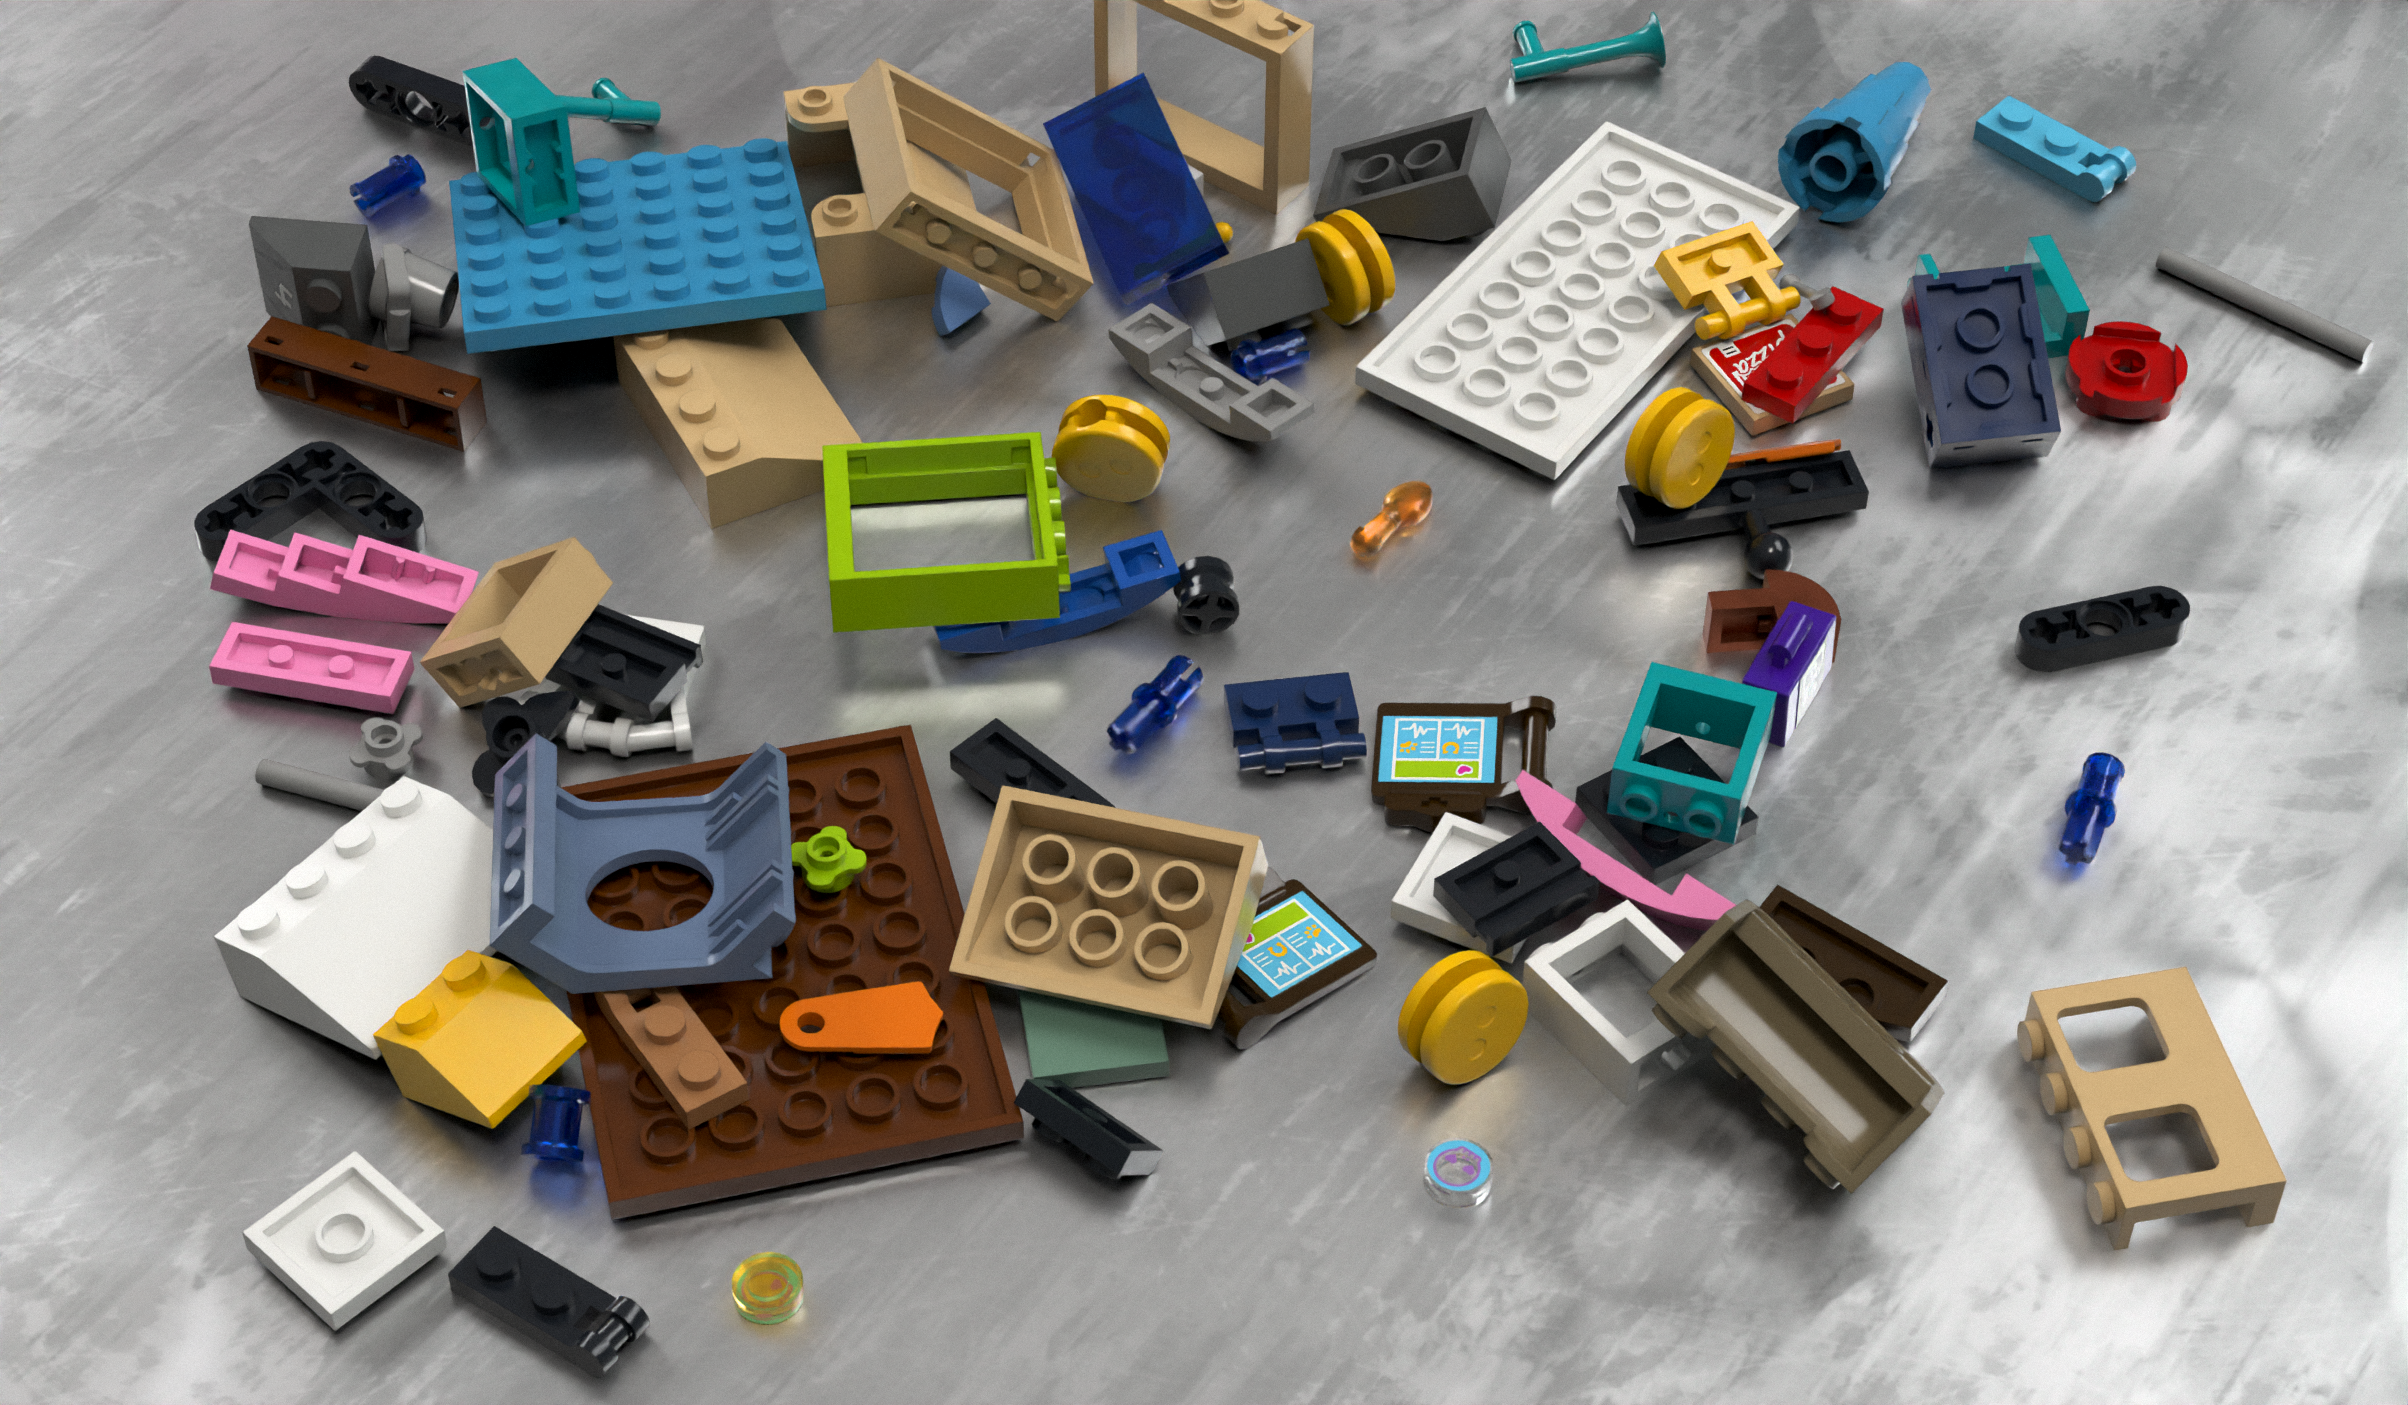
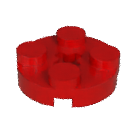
M2106 322L2094 326L2093 335L2081 340L2080 334L2073 340L2069 349L2065 377L2069 388L2076 395V407L2087 415L2101 416L2106 414L2119 418H2142L2150 422H2159L2165 420L2170 415L2171 407L2180 399L2183 393L2188 372L2186 356L2176 343L2174 351H2172L2167 345L2159 342L2161 332L2149 326L2133 322ZM2119 367H2128L2131 373L2122 372L2118 369Z

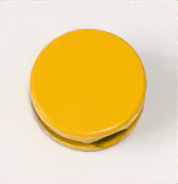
M1341 209L1326 216L1322 222H1314L1299 231L1295 242L1309 239L1330 304L1320 309L1333 321L1341 325H1351L1363 319L1368 313H1374L1390 304L1395 293V275L1392 262L1381 238L1363 217L1351 210Z
M1684 387L1672 388L1660 394L1639 417L1627 444L1624 466L1630 485L1643 494L1655 497L1659 502L1674 509L1688 508L1699 502L1716 485L1731 456L1735 427L1730 412L1724 406L1712 400L1704 399L1700 394Z
M1100 394L1086 396L1071 403L1064 411L1059 425V433L1052 449V458H1056L1058 475L1078 492L1090 497L1114 501H1137L1153 493L1161 481L1164 463L1170 448V434L1166 425L1157 414L1136 401L1115 395Z
M1467 950L1449 955L1432 966L1409 992L1398 1019V1038L1400 1044L1410 1056L1419 1063H1422L1441 1082L1459 1085L1476 1080L1497 1066L1520 1037L1528 1015L1529 1003L1527 992L1518 980L1508 972L1503 971L1494 960L1480 951Z

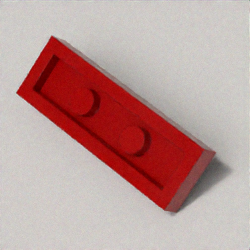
M1832 286L1830 290L1835 297V301L1818 311L1812 308L1744 381L1741 400L1793 424L1881 327L1884 309Z

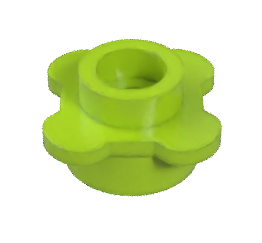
M838 826L825 827L820 833L812 836L809 841L795 842L791 845L792 865L801 867L804 883L817 892L833 893L846 888L854 879L855 874L862 872L867 864L865 852L854 849L847 841V832Z

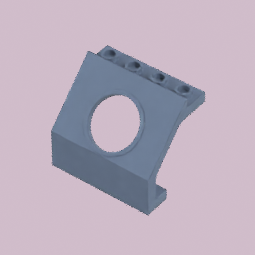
M536 733L495 774L489 946L572 994L773 978L771 946L777 947L781 945L792 932L796 921L789 786L785 753L765 742L719 788L706 795L589 802L578 799L557 786V746ZM667 861L689 866L702 873L713 886V893L709 902L698 914L681 924L660 930L632 931L611 926L596 917L587 904L592 890L603 878L618 869L642 862Z

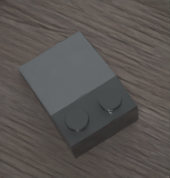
M1486 107L1337 147L1332 150L1313 216L1316 222H1322L1326 216L1335 211L1347 209L1359 214L1379 233L1438 241L1461 236H1478L1488 229L1495 228L1512 160Z

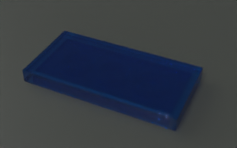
M1144 72L1043 123L1119 294L1126 305L1230 254Z

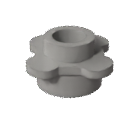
M380 717L370 718L362 723V737L358 745L353 746L349 750V759L354 766L364 767L365 771L375 778H397L408 772L414 763L413 746L422 741V730L414 723L399 725L394 721L384 720Z

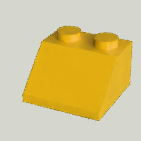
M467 950L461 956L450 961L437 978L413 999L403 1003L396 1010L394 1016L373 1034L403 1097L491 1129L496 1127L587 1042L582 1030L513 964L471 950Z

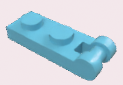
M2007 96L1976 121L1973 136L1975 140L2091 202L2102 200L2113 190L2114 183H2122L2136 170V160L2126 148L2114 146L2108 149L2078 133L2073 128L2063 125L2011 96Z

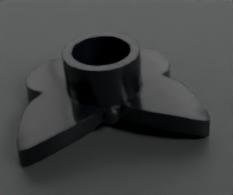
M557 691L537 694L530 697L523 705L508 696L496 697L487 702L482 711V724L486 731V742L490 749L479 756L472 770L473 783L485 797L494 798L495 774L536 733L548 741H551L559 734L571 718L579 702L575 693L571 691ZM557 774V786L561 787L560 780Z

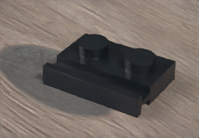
M598 604L545 677L547 680L653 722L687 682V673L691 668H699L702 665L701 645Z
M1538 822L1434 878L1433 896L1473 938L1479 936L1487 944V953L1494 957L1597 900L1600 881L1594 875L1588 877L1581 870V862L1541 822Z

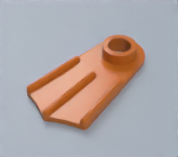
M1841 440L1815 441L1732 454L1725 470L1745 467V461L1753 459L1757 462H1776L1833 453L1841 449Z
M918 981L796 1001L783 1011L780 1017V1033L790 1046L807 1052L929 1054L932 1051L935 1034L943 1020V1011L930 997L924 984ZM807 1025H814L822 1030L817 1033H805L800 1029Z

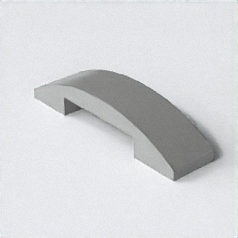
M1150 303L1108 329L1109 339L1152 387L1188 415L1221 433L1248 441H1272L1315 413L1313 402L1276 379L1271 378L1258 387L1194 347L1191 327L1153 303Z

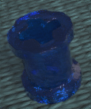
M529 1085L528 1097L534 1100L530 1140L522 1144L521 1155L526 1158L545 1161L582 1163L584 1151L578 1148L583 1106L590 1104L592 1093L587 1090L564 1086Z

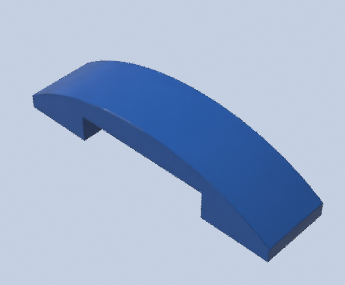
M1156 531L1104 546L1105 564L1069 574L1071 592L1059 593L1060 618L933 626L941 650L968 653L1023 650L1068 640L1092 632L1136 612L1165 594L1181 581L1180 571L1163 531Z

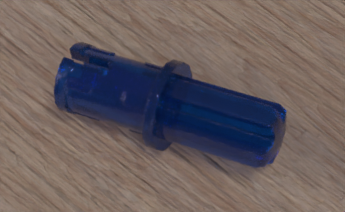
M1176 655L1169 660L1166 667L1150 683L1138 685L1132 693V702L1107 727V733L1111 738L1109 741L1111 748L1115 751L1121 749L1128 755L1136 753L1159 728L1170 726L1177 718V709L1193 692L1202 686L1204 676L1200 667L1196 668L1183 680L1181 675L1194 661L1186 656Z
M2099 752L2089 755L2086 762H2084L2083 773L2077 790L2073 791L2066 799L2064 809L2068 817L2058 844V850L2066 855L2065 862L2070 865L2076 866L2078 862L2090 864L2095 860L2105 828L2110 827L2115 821L2117 808L2114 800L2119 784L2124 777L2125 767L2117 757L2111 754Z

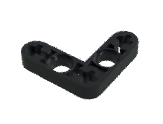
M326 441L311 442L300 447L206 506L197 514L194 520L200 552L204 557L217 562L230 529L268 541L318 508L356 538H358V535H362L417 553L425 547L427 534L423 511L416 503L342 447ZM368 494L374 497V499L364 505L351 506L344 503V501L354 495ZM281 495L288 498L278 506L263 507L258 505L262 499L268 496ZM386 517H387V523H388V525L391 527V528H389L388 530H387L386 521H385V518H386Z

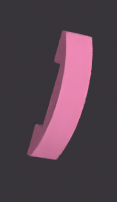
M1524 770L1515 780L1524 801L1537 822H1541L1581 862V870L1588 877L1594 875L1600 881L1599 887L1622 902L1628 899L1638 910L1650 916L1676 925L1707 931L1725 912L1736 906L1687 873L1673 894H1668L1577 836L1587 817L1576 803Z

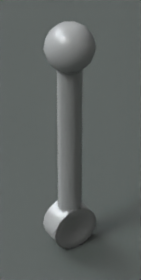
M1795 274L1784 275L1780 280V289L1789 286L1795 287L1800 296L1809 299L1816 311L1826 308L1835 301L1830 288H1823L1817 291L1802 284L1801 279Z

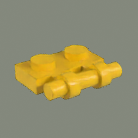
M1753 221L1661 251L1654 264V267L1684 310L1703 304L1710 313L1697 318L1695 321L1696 333L1702 340L1716 336L1721 339H1728L1740 335L1744 331L1745 326L1759 322L1763 325H1768L1780 321L1785 317L1786 312L1798 308L1801 303L1800 294L1795 287L1789 286L1779 290L1773 282V279H1776L1784 264ZM1745 290L1751 300L1738 304L1731 294Z

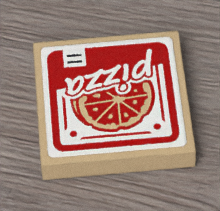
M1792 314L1785 315L1782 320L1768 325L1760 324L1746 329L1740 335L1728 339H1718L1692 348L1690 365L1752 436L1789 423L1741 399L1744 381L1799 323ZM1841 370L1798 419L1852 400L1855 384Z

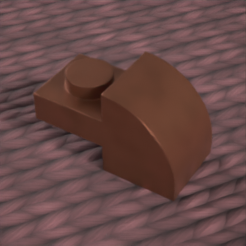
M1765 570L1763 588L1708 592L1702 636L1707 653L1760 650L1788 604L1794 601L1836 616L1832 663H1834L1841 625L1840 612L1833 597L1815 581L1789 571Z

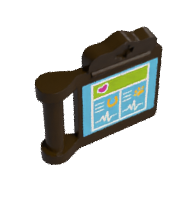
M1529 696L1508 703L1380 704L1377 708L1371 785L1372 801L1375 804L1384 805V818L1388 824L1392 826H1415L1428 832H1434L1445 812L1480 825L1485 821L1487 806H1502L1519 813L1533 815L1524 801L1516 781L1512 780L1501 783L1504 725L1523 732L1521 772L1522 770L1526 771L1553 789L1552 783L1546 777L1548 732L1555 727L1556 723L1555 703L1551 699L1542 696Z
M1269 866L1251 931L1232 976V979L1257 1003L1244 1006L1227 990L1217 1017L1225 1024L1224 1035L1239 1049H1247L1256 1044L1279 1021L1370 970L1376 965L1377 959L1376 951L1300 881L1292 879L1284 882L1275 870Z

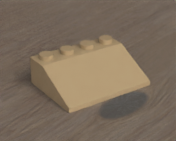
M756 318L613 336L619 383L711 529L823 491L822 445L863 443L780 319Z
M1002 785L949 972L957 977L1212 1029L1251 931L1268 869V862L1261 838L1256 835Z

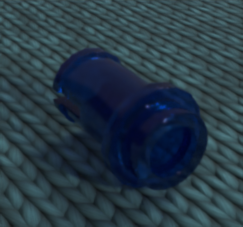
M408 154L404 157L394 155L389 159L387 167L358 183L352 184L349 188L350 194L353 197L359 194L362 196L354 200V203L364 216L372 217L379 210L407 194L410 197L419 195L420 187L426 184V176L421 165L412 155Z
M1293 328L1287 330L1286 333L1257 343L1251 339L1240 342L1238 349L1233 350L1231 353V366L1237 374L1255 385L1265 383L1268 375L1294 366L1307 364L1310 351L1303 350L1296 353L1295 348L1308 345L1303 333L1299 329Z

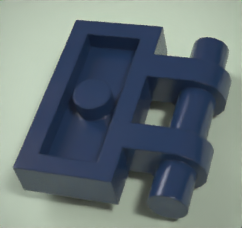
M1349 672L1224 685V707L1232 746L1236 748L1239 771L1263 769L1265 775L1285 773V766L1320 763L1322 769L1342 767L1343 760L1367 757L1364 733H1359V714Z

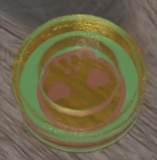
M775 1252L759 1253L745 1259L736 1268L732 1277L733 1301L736 1310L744 1319L759 1325H775L792 1318L800 1310L805 1296L803 1274L799 1265L790 1257Z

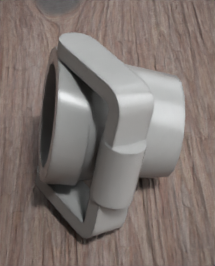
M387 243L382 247V257L373 278L369 298V314L372 318L381 320L386 350L391 352L409 350L410 323L441 329L445 327L453 312L459 289V277L456 271L412 254L410 249L404 248L397 243Z

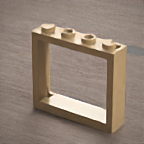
M1094 0L1096 130L1106 134L1119 124H1122L1204 174V181L1277 215L1309 186L1314 25L1260 0ZM1137 3L1266 61L1264 147L1137 88ZM1288 29L1295 33L1289 36Z
M877 58L843 96L875 232L1057 322L1094 284L1055 150L880 58ZM906 139L1010 192L1022 234L916 181ZM1030 153L1040 157L1033 166H1030L1029 160L1026 158ZM912 201L916 203L913 208L908 206Z

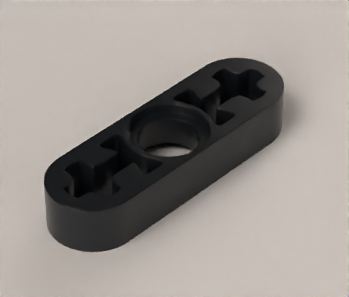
M375 55L368 57L350 75V90L356 100L365 108L473 146L464 85ZM415 92L422 95L429 102L432 109L426 106ZM490 117L482 118L480 127L487 126L490 122Z
M2150 586L2034 611L2024 616L2020 621L2014 649L2015 655L2029 669L2038 672H2055L2173 646L2180 642L2185 634L2190 604L2186 597L2175 589L2165 586ZM2093 622H2103L2113 626L2118 633L2111 636H2102L2089 630L2086 625Z

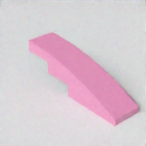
M230 529L214 570L210 589L272 606L339 618L392 623L449 624L472 594L479 572L362 535H358L354 549L351 550L294 532L289 547Z

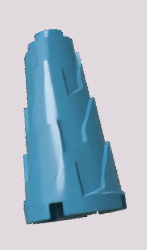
M1895 62L1876 75L1870 74L1842 98H1834L1822 109L1816 107L1785 136L1786 141L1778 151V171L1786 191L1800 208L1806 212L1810 206H1813L1823 211V214L1818 219L1832 222L1854 221L1864 217L1875 208L1893 182L1891 176L1910 146L1907 142L1920 125L1917 120L1926 104V98L1932 90L1929 85V79L1921 68L1910 62Z

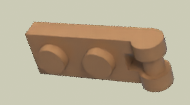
M675 986L594 992L596 1001L606 1019L688 1130L749 1100L747 1081ZM648 997L653 1005L637 1013L632 1004Z

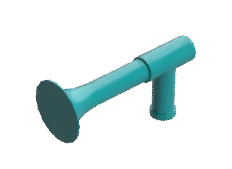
M1651 12L1649 21L1632 34L1568 49L1559 48L1544 52L1537 35L1536 26L1531 21L1519 22L1515 25L1512 32L1524 55L1509 60L1514 83L1568 72L1569 69L1626 57H1648L1657 61L1661 68H1665L1666 65L1663 33L1655 12Z
M600 78L593 84L591 93L594 98L556 95L566 105L569 118L603 120L606 123L652 127L657 126L661 118V108L657 102L632 100L608 78Z

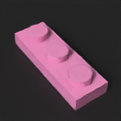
M232 622L209 665L213 684L394 714L414 671L412 652Z

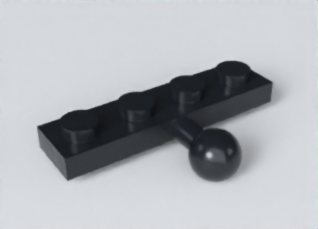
M1850 450L1726 469L1716 485L1703 499L1684 509L1670 508L1659 502L1655 497L1647 496L1634 489L1631 485L1618 486L1616 505L1633 545L1743 528L1748 540L1744 550L1745 566L1754 577L1764 580L1765 570L1789 571L1793 562V550L1790 543L1782 535L1771 532L1768 524L1866 509L1869 490Z

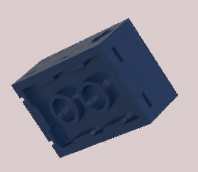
M2031 264L2012 265L2007 272H2005L2003 266L1939 273L1937 279H1934L1933 274L1912 276L1902 299L1901 307L1929 469L2048 457L2061 433V426Z

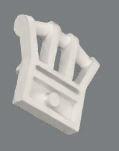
M627 615L700 644L703 655L707 644L705 626ZM691 668L687 673V682L669 702L672 721L643 724L645 719L623 711L621 717L617 718L614 723L601 722L599 719L606 703L583 695L578 711H574L567 724L556 737L566 741L567 747L572 750L586 751L589 746L609 748L613 756L627 758L631 756L633 751L676 746L677 752L693 750L686 698L697 668ZM547 680L537 691H526L519 698L518 702L523 705L530 697L537 694L557 691L574 692V690Z

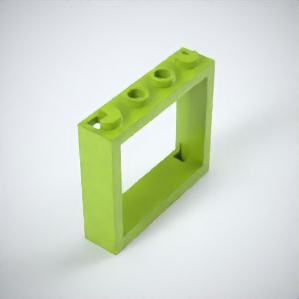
M1041 432L822 445L833 633L1060 618L1059 593L1071 592L1069 557L1066 555L1064 521H1062L1060 489L1057 487L1056 458H1044ZM1026 494L1034 560L855 572L851 505Z

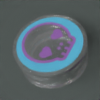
M1466 1138L1442 1140L1433 1145L1425 1156L1423 1169L1424 1188L1433 1200L1450 1208H1468L1477 1205L1488 1196L1492 1188L1494 1170L1492 1157L1482 1145Z

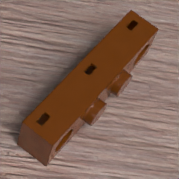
M273 316L270 317L247 345L256 389L462 452L466 451L487 423L481 378ZM276 380H281V381L287 382V383H289V384H288V385H284V384H281V383H278V382H275V381H276ZM444 392H445V393H448V394H451V395H454L453 398H452V397H449V396H446V395L444 394ZM364 405L370 408H374V410H367L361 408V406ZM447 432L456 433L457 436L447 434Z

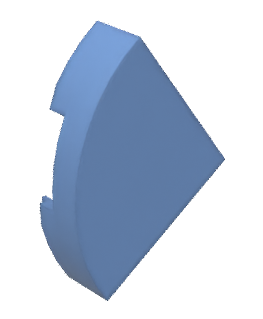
M942 266L938 271L935 279L937 282L934 298L935 307H932L931 310L936 330L940 336H943L958 328L991 303L978 282L945 266Z

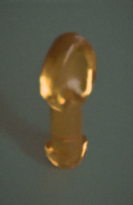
M1410 481L1391 489L1384 496L1381 512L1364 528L1359 526L1352 534L1350 545L1354 553L1362 558L1373 557L1382 549V543L1397 529L1410 528L1423 521L1432 508V488L1423 481Z

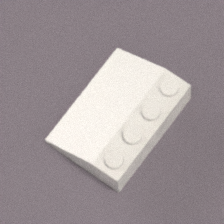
M403 776L395 784L386 788L375 801L349 823L339 828L329 840L303 862L293 867L283 879L252 905L241 911L237 918L214 936L239 996L376 1060L382 1053L373 1034L394 1016L396 1010L403 1003L413 999L437 978L450 961L461 956L467 950L489 957L498 951L489 946L493 829L449 794Z

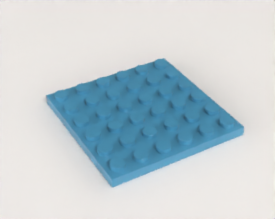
M759 138L748 141L744 146L720 149L714 145H700L691 148L687 153L663 155L659 152L650 151L636 154L629 160L607 162L600 158L584 159L574 165L580 212L525 226L477 176V172L466 174L459 180L449 181L467 354L827 310L825 288L787 141L776 142L772 139Z

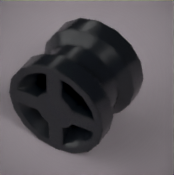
M1212 556L1195 557L1181 564L1178 567L1181 581L1173 587V592L1178 600L1177 614L1183 628L1191 633L1208 635L1224 631L1234 624L1239 616L1240 606L1238 597L1233 590L1234 576L1229 564L1220 558Z

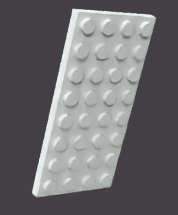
M1606 121L1356 366L1355 384L1555 480L1696 332V319L1710 314L1703 304L1686 310L1683 309L1654 267L1661 251L1751 221L1754 222L1769 245L1774 249L1798 224L1800 206Z

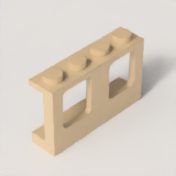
M2187 967L2031 992L2025 1021H2020L2017 1028L2019 1048L2023 1058L2027 1062L2033 1061L2040 1076V1093L2043 1105L2048 1114H2056L2064 1132L2063 1145L2067 1161L2072 1169H2080L2087 1186V1203L2091 1217L2097 1225H2104L2114 1250L2128 1248L2135 1223L2213 1209L2238 1206L2247 1227L2274 1223L2287 1180ZM2128 1006L2141 1008L2147 1014L2166 1059L2097 1072L2084 1071L2077 1065L2058 1022V1019L2062 1017ZM2178 1112L2187 1113L2196 1121L2216 1165V1168L2212 1170L2142 1182L2134 1181L2126 1176L2105 1126L2112 1123Z

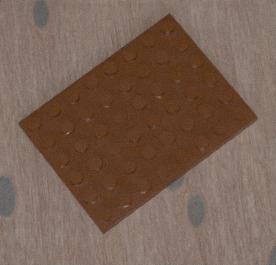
M911 724L777 748L785 753L787 758L791 845L795 842L809 841L812 836L820 833L825 827L838 826L847 832V841L854 849L865 852L867 864L862 872L855 874L854 879L846 888L833 893H821L809 888L803 881L801 867L792 865L796 921L788 938L777 947L771 946L773 978L675 986L747 1081L749 1100L688 1130L606 1019L596 1001L594 992L572 994L566 991L572 1022L582 1030L587 1040L578 1049L612 1220L1024 1138L1022 1114L1020 1107L1014 1104L1016 1093L985 984L981 981L953 976L949 972L965 913ZM753 753L560 788L578 799L589 802L702 796L719 788ZM667 861L642 862L618 869L603 878L592 890L587 904L596 917L611 926L632 931H653L681 924L694 917L709 902L713 893V886L702 873L689 866ZM918 981L924 984L930 997L943 1011V1020L935 1034L932 1051L929 1054L807 1052L790 1046L780 1033V1017L783 1011L796 1001ZM648 997L632 1004L637 1013L653 1005ZM807 1025L800 1030L805 1033H817L822 1029L818 1026Z

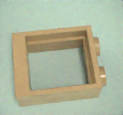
M575 537L496 562L420 663L459 708L538 685L545 678L613 582L596 563L594 556Z

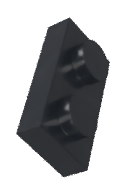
M1026 1079L1014 1101V1104L1035 1117L1031 1123L1034 1129L1054 1141L1064 1144L1070 1141L1087 1153L1084 1162L1090 1168L1111 1179L1120 1180L1122 1175H1151L1164 1152L1061 1080Z

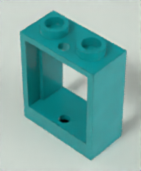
M517 58L462 71L477 176L525 226L579 213L580 206L566 105ZM490 117L489 124L485 127H480L481 119Z
M1651 662L1612 767L1607 813L1734 845L1770 739L1777 692ZM1651 727L1741 749L1729 784L1640 763L1639 759ZM1667 812H1674V813H1676L1678 816H1677V817L1671 816V815L1668 814Z

